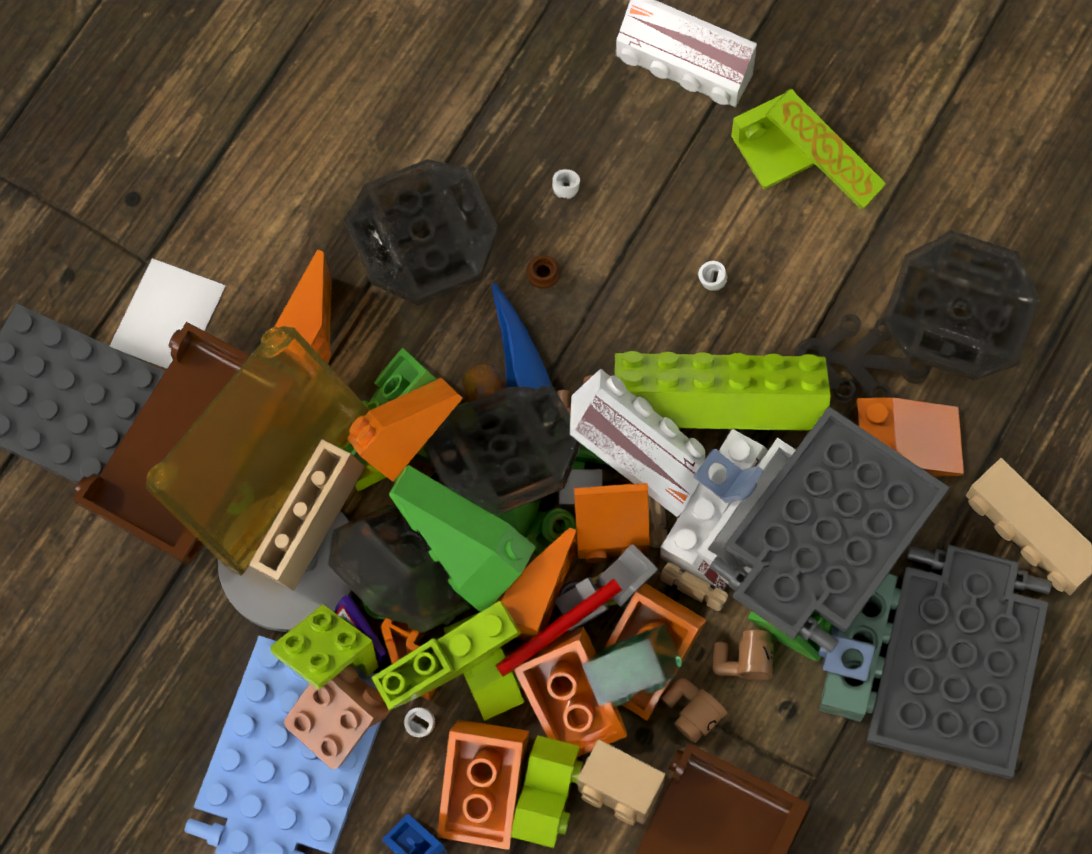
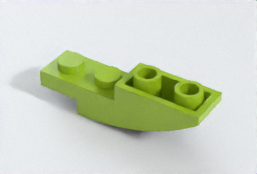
M498 601L438 640L431 639L371 678L388 709L392 710L430 692L494 655L493 651L520 635L521 632L504 602Z

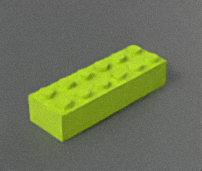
M636 351L615 353V376L624 383L628 391L636 397L640 396L646 399L656 413L663 418L671 419L678 428L811 431L826 409L830 407V387L826 357H817L812 354L802 356H781L779 354L753 356L742 353L711 355L705 352L696 354H675L673 352L641 354Z

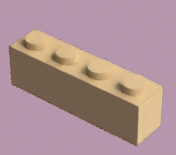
M321 440L249 565L264 576L294 591L365 466L352 454Z
M1002 458L971 485L966 497L969 499L968 502L972 509L981 516L986 515L995 524L994 527L1002 538L1007 541L1012 540L1021 549V554L1028 563L1033 566L1038 565L1048 575L1047 579L1052 581V586L1060 592L1065 591L1070 596L1092 575V544Z

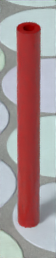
M612 579L497 663L495 667L502 677H505L621 592L622 588L615 579Z

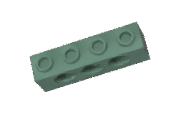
M888 574L867 602L876 606L879 613L878 616L867 617L861 611L846 633L839 630V636L850 639L863 637L875 646L866 681L862 680L861 686L852 687L845 682L844 675L827 671L818 711L859 722L862 721L866 712L872 714L877 692L871 691L874 678L880 679L885 658L879 656L882 643H889L893 623L887 622L889 610H896L901 589L895 588L897 576ZM854 648L844 651L841 657L843 664L851 669L861 666L864 660L862 653Z

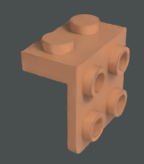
M348 665L321 689H317L312 684H309L284 719V725L329 768L336 769L344 763L368 728L386 719L391 710L388 709L379 691L369 687L358 677L357 671Z

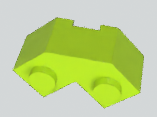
M476 613L470 617H467L461 621H458L452 625L443 628L445 634L451 632L452 630L462 625L463 623H465L466 621L473 618L479 613ZM501 647L493 651L494 655L463 673L484 721L524 703L519 690L522 686L515 671L513 670L505 677H502L495 667L497 663L505 658Z
M537 735L530 754L524 787L516 807L511 837L554 848L558 834H566L571 814L565 812L572 783L578 784L577 779L583 768V762L577 761L580 746Z

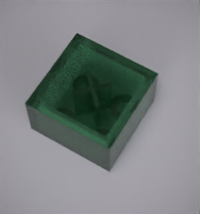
M665 623L601 648L586 660L582 667L598 705L601 706L611 702L613 707L632 700L633 695L643 689L646 694H650L666 687V682L675 678L674 672L683 663Z

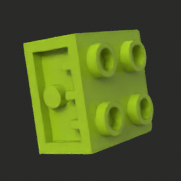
M783 94L733 118L731 137L763 189H767L815 165L765 115Z
M323 604L270 647L272 655L317 689H321L348 665L354 669L357 668L366 676H369L378 668L372 640Z

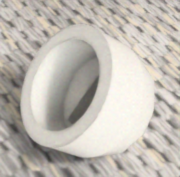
M568 169L557 171L553 176L552 183L553 191L557 197L570 199L577 194L580 184L579 175ZM564 182L570 183L568 187L563 186Z
M709 261L699 269L698 276L700 282L706 289L718 291L725 286L727 272L720 262ZM714 271H718L716 282H713Z
M414 708L405 716L404 725L410 735L424 737L433 731L435 718L432 712L426 708ZM417 715L429 723L428 729L414 721V716Z

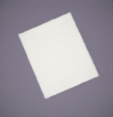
M152 258L110 346L167 369L173 361L169 341L174 332L178 329L181 330L186 322L205 331L226 285Z

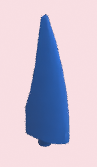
M493 283L491 288L502 335L505 359V385L514 415L524 414L527 425H534L540 422L538 411L557 404V398L539 352L526 327L496 283Z

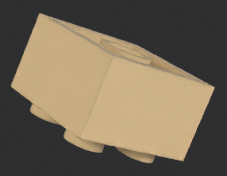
M598 739L577 779L578 791L583 794L581 799L592 806L601 808L604 804L616 811L614 816L632 826H634L636 821L644 825L663 788L665 773Z

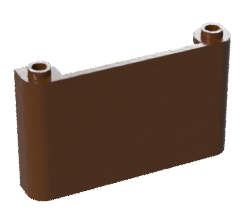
M186 322L181 330L178 329L174 332L169 341L173 361L101 474L97 475L94 473L88 478L83 477L75 488L73 500L82 508L183 564L189 565L198 555L291 404L297 390V384L292 377Z
M688 743L684 752L679 749L677 750L669 766V770L673 771L674 775L636 854H787L810 803Z

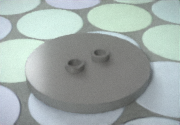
M291 491L265 496L243 509L226 530L218 555L220 582L231 604L250 622L265 629L279 632H289L322 604L335 612V607L345 595L351 597L358 582L361 568L360 546L352 525L341 511L294 591L264 576L249 565Z

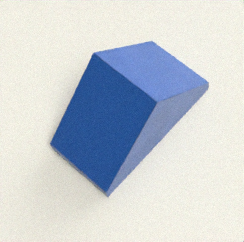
M408 813L381 839L395 854H448L445 847Z

